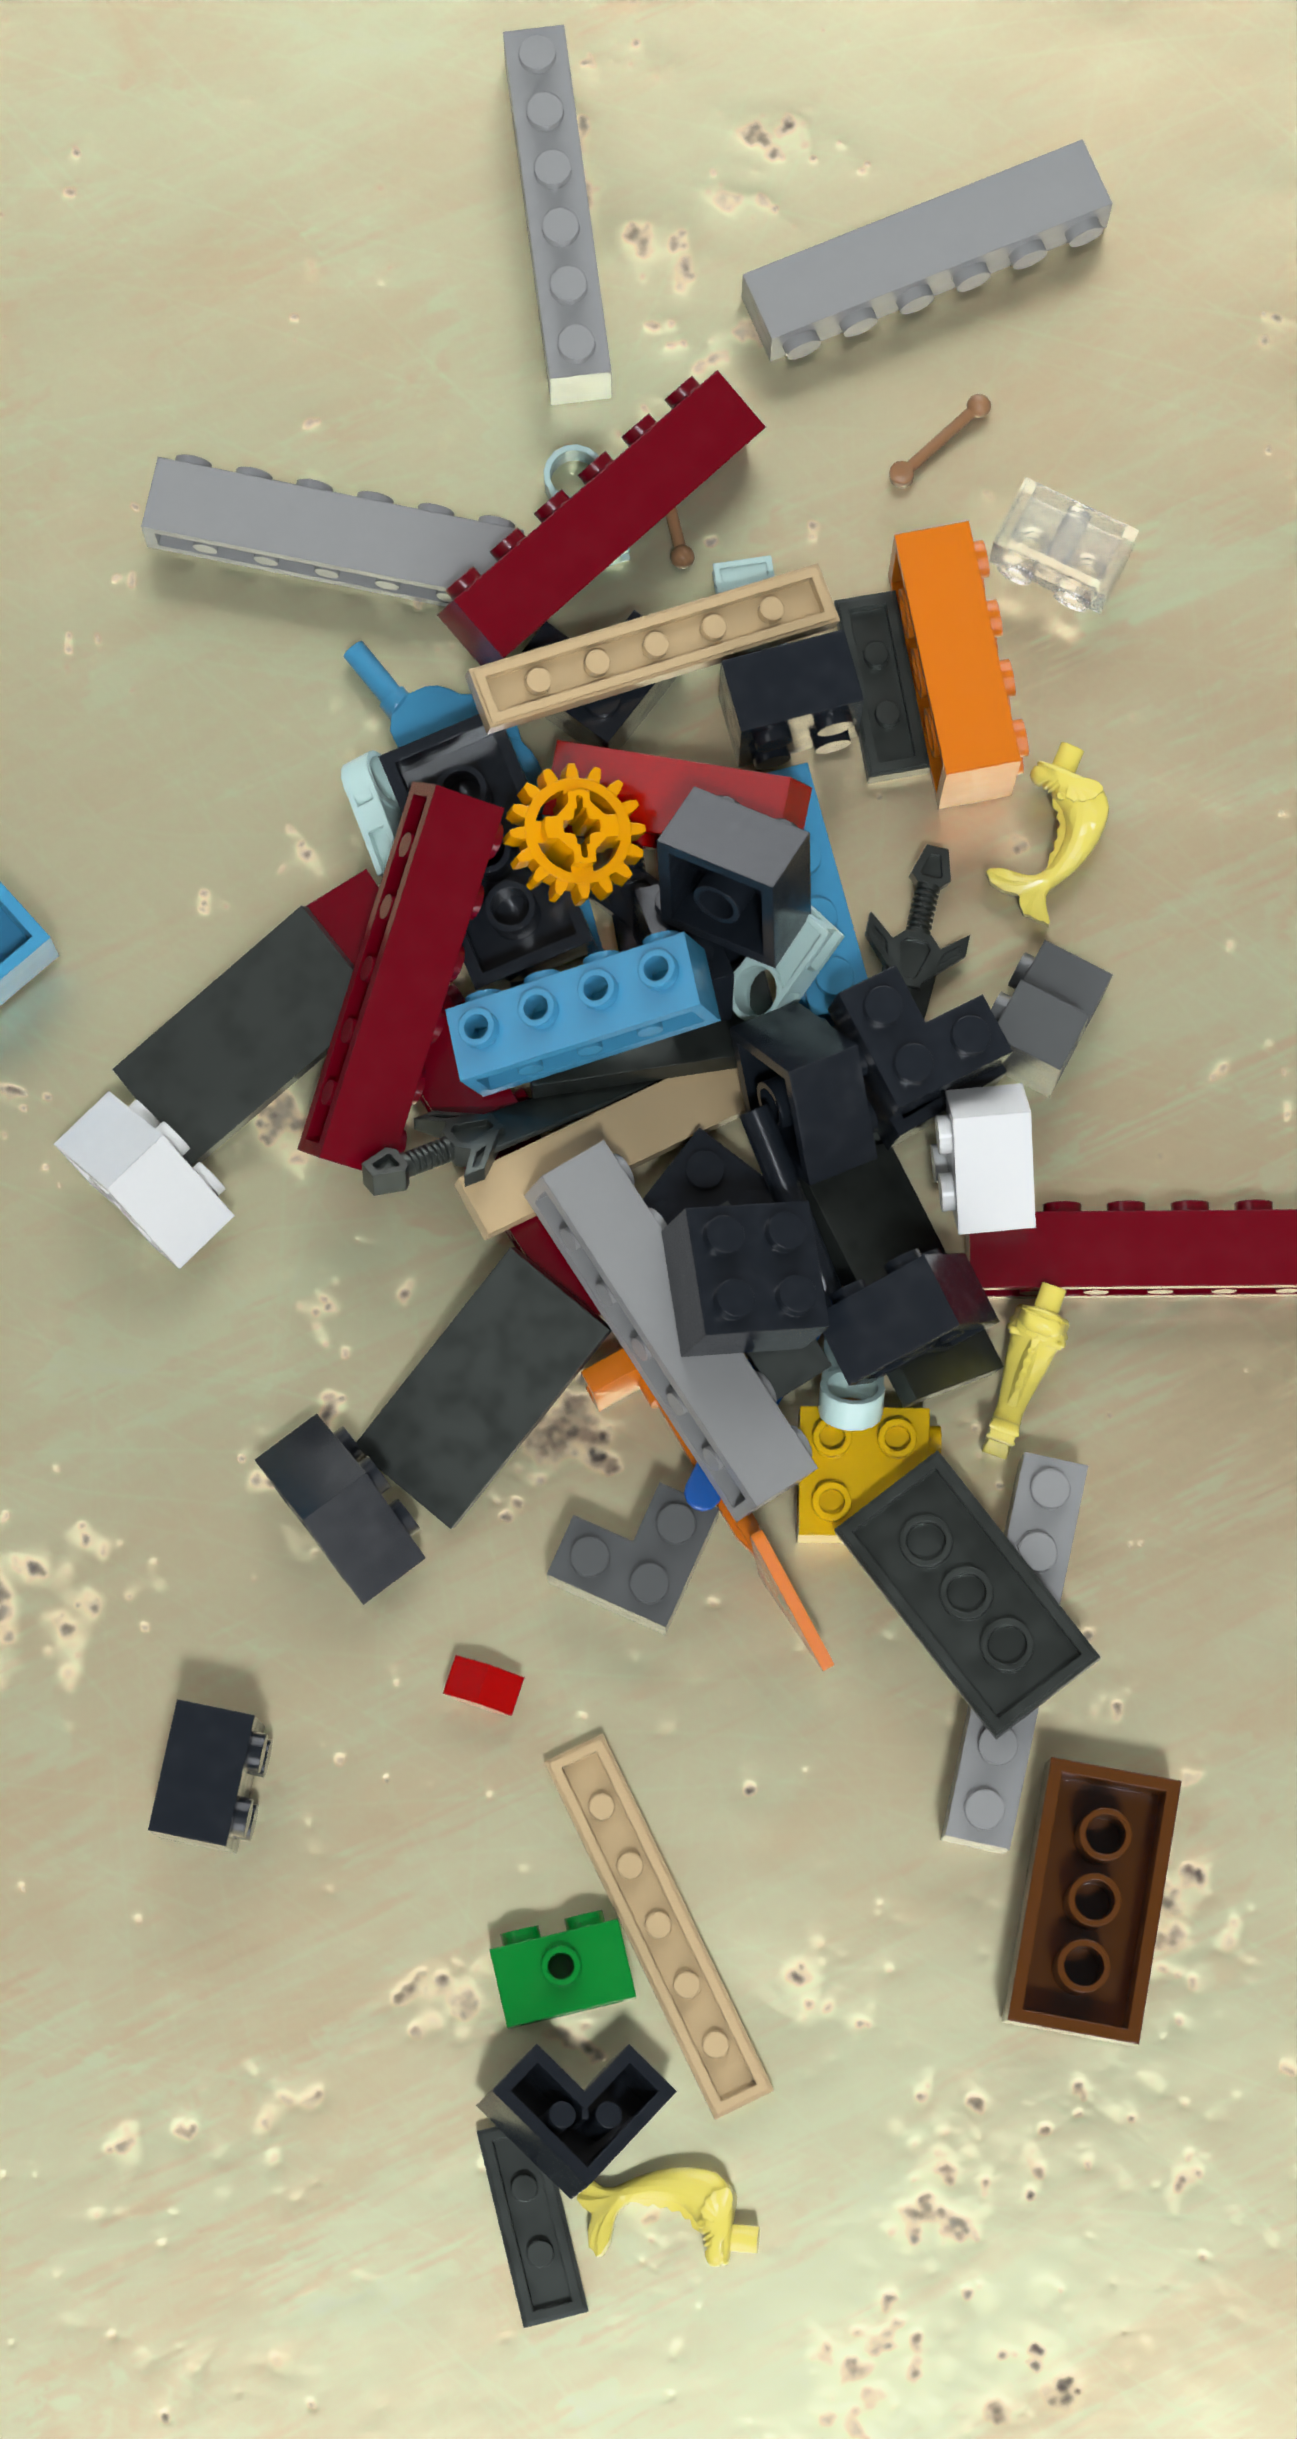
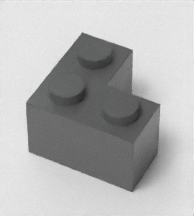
M1044 940L1036 957L1025 952L1008 984L1009 987L1015 989L1012 997L1000 992L991 1008L1013 1050L1011 1055L1003 1062L1007 1070L1005 1075L1050 1098L1102 1000L1113 974Z
M659 1482L633 1541L573 1515L547 1572L548 1583L666 1635L717 1522L719 1508L714 1507L712 1510L703 1512L695 1510L686 1502L683 1492Z

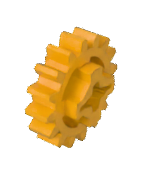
M568 763L562 770L559 780L547 768L537 778L538 787L527 782L517 794L522 804H513L507 812L506 819L512 824L519 826L511 829L503 838L505 845L520 848V853L510 865L513 870L528 866L533 873L526 884L530 890L536 888L542 882L550 886L548 892L549 901L555 903L564 891H570L574 905L581 906L588 899L590 889L602 901L613 892L612 882L622 887L633 875L627 865H635L643 856L644 851L631 843L638 840L646 832L645 825L632 823L629 820V816L639 806L637 800L621 803L617 795L621 791L623 783L618 779L607 788L599 784L601 769L598 767H594L584 779L579 778L575 763ZM556 798L557 804L553 808L554 816H545L542 821H536L540 808L545 803ZM568 824L572 825L573 833H565L564 829ZM576 836H584L585 841L582 844H578ZM607 848H613L608 863L602 868L593 871V865L597 861L596 853H604Z

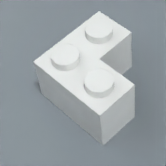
M1023 1083L945 1090L946 1115L935 1116L937 1144L931 1145L933 1179L935 1183L938 1182L942 1212L953 1211L958 1235L1036 1228L1032 1120Z
M108 1091L54 1143L89 1184L111 1201L146 1240L179 1269L235 1216L218 1197L226 1189L224 1185L201 1162H198L192 1168L182 1157L190 1149L187 1143L166 1122L160 1123L137 1099L127 1106Z

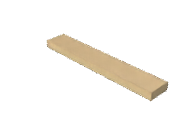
M817 563L468 669L465 678L488 735L719 664L722 660L761 651L835 628L840 618Z
M734 1068L664 1079L495 1160L485 1180L465 1187L464 1176L457 1179L454 1186L483 1239L488 1240L537 1216L524 1196L544 1174L603 1140L612 1153L620 1155L632 1170L686 1144L698 1128L708 1133L739 1118V1115L746 1111L738 1069Z
M601 1734L545 1761L544 1764L714 2120L773 2092L774 2089L604 1735Z

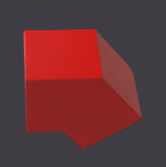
M455 1655L443 1694L461 1703L479 1707L495 1714L512 1716L525 1677L490 1664Z

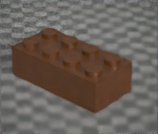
M1051 1757L1045 1762L1002 2016L1003 2023L1127 2046L1139 2045L1182 1781Z

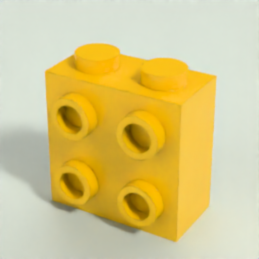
M800 1406L798 1429L808 1439L812 1449V1459L818 1469L797 1484L796 1543L843 1544L835 1534V1528L937 1450L941 1453V1426H930V1408L883 1407L882 1418L874 1427L861 1431H847L826 1424L820 1418L818 1406Z

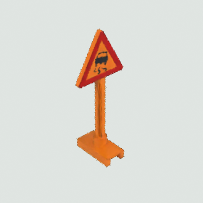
M623 1348L581 1371V1375L588 1385L586 1390L599 1412L641 1389L651 1408H659L691 1464L695 1467L696 1459ZM720 1499L716 1505L735 1538L755 1558L758 1573L763 1584L821 1670L825 1671L834 1666L827 1649L764 1532L760 1530L753 1513L736 1522L722 1499Z

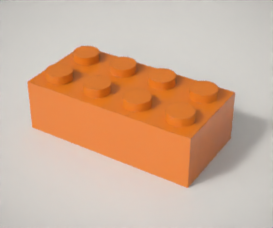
M969 521L895 534L888 571L891 591H896L938 810L1012 796L1017 775L1024 773L1023 757L1029 756L1024 722L1022 719L1012 720L1010 697L1016 695L1011 662L1009 659L999 660L997 637H1002L1003 635L999 606L996 599L986 601L984 578L990 576L986 547L983 540L973 541Z

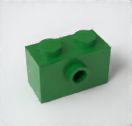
M603 1910L564 1919L567 1931L541 1937L539 1925L500 1934L503 1946L489 1950L507 2028L512 2029L636 1999L619 1920L614 1919L605 1922Z

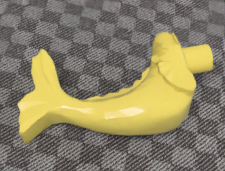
M1061 742L1052 764L1039 761L1037 766L1035 765L1030 772L1032 782L1038 787H1043L1044 791L1047 790V794L1052 795V806L1058 812L1056 819L1060 823L1059 828L1056 830L1057 839L1054 841V851L1049 854L1047 868L1036 875H1025L1005 868H990L985 874L988 877L990 886L1001 893L1018 897L1019 908L1023 917L1031 918L1035 922L1044 924L1049 927L1050 923L1046 907L1047 895L1087 859L1103 833L1109 814V804L1103 791V786L1096 780L1085 778L1075 773L1084 751L1065 742Z
M1042 1282L1034 1306L1021 1303L1015 1308L1014 1314L1010 1316V1322L1006 1324L1008 1326L1006 1328L1010 1329L1009 1333L1011 1335L1006 1351L998 1402L989 1424L982 1452L1006 1460L1011 1447L1015 1446V1439L1019 1437L1022 1416L1028 1403L1044 1377L1057 1350L1065 1349V1341L1068 1340L1069 1322L1058 1314L1067 1290Z
M692 2167L661 2169L645 2173L615 2187H604L594 2180L577 2196V2201L592 2215L588 2228V2245L596 2257L605 2255L612 2242L617 2215L622 2208L631 2202H637L647 2207L654 2204L660 2209L668 2208L671 2212L680 2211L684 2219H690L692 2228L704 2235L705 2258L711 2267H721L722 2264L728 2265L731 2251L758 2253L760 2227L734 2224L737 2206L736 2192L720 2174L707 2169Z

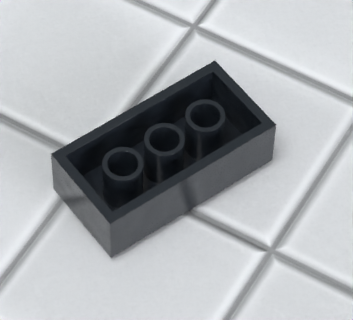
M479 714L378 756L402 813L412 781L436 784L505 808L500 822L503 825V838L511 829L519 827L507 820L506 815L513 804H522L517 794L528 782L507 730L504 729L487 735ZM540 810L538 812L536 821H542L544 819ZM503 838L496 855L488 860L481 882L484 887L483 903L477 916L469 921L462 943L465 950L464 964L476 991L506 989L510 987V982L522 981L534 972L556 968L598 950L581 906L574 905L571 892L564 891L554 903L549 901L548 892L550 886L542 882L539 886L530 890L526 884L529 877L533 874L528 866L522 869H512L510 863L520 853V848L505 845Z

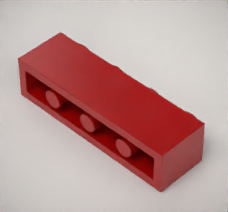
M557 740L551 771L559 780L562 770L568 763H575L579 778L584 779L594 767H598L601 769L599 784L606 788L619 779L623 783L621 791L617 795L621 803L637 800L639 804L637 809L629 816L630 822L643 824L646 828V832L638 840L631 843L639 848L648 850L657 849V839L694 786L718 796L731 797L741 805L772 818L786 819L802 830L805 827L812 787L792 777ZM556 798L544 804L542 815L554 816L553 808L557 804ZM568 824L564 829L565 833H573L572 825ZM576 836L577 838L585 839L584 836Z

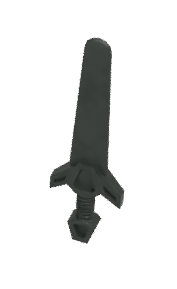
M928 844L909 875L916 890L914 891L915 896L912 898L911 914L908 916L909 920L907 921L908 926L906 930L893 938L875 915L870 912L865 931L866 939L883 965L882 971L896 965L924 1020L936 976L964 959L970 938L969 935L940 949L932 935H930L931 932L929 930L932 929L930 924H933V919L931 918H934L935 914L933 912L936 911L934 906H937L936 900L939 897L937 894L951 882L949 849ZM877 1132L873 1133L875 1146L882 1144L883 1142Z
M664 1079L539 1098L532 1097L486 1114L445 1111L426 1113L414 1118V1130L439 1138V1140H434L403 1153H399L396 1149L385 1147L362 1163L363 1184L373 1196L406 1191L410 1184V1177L452 1162L455 1166L466 1168L464 1175L465 1187L485 1180L499 1151L616 1103Z

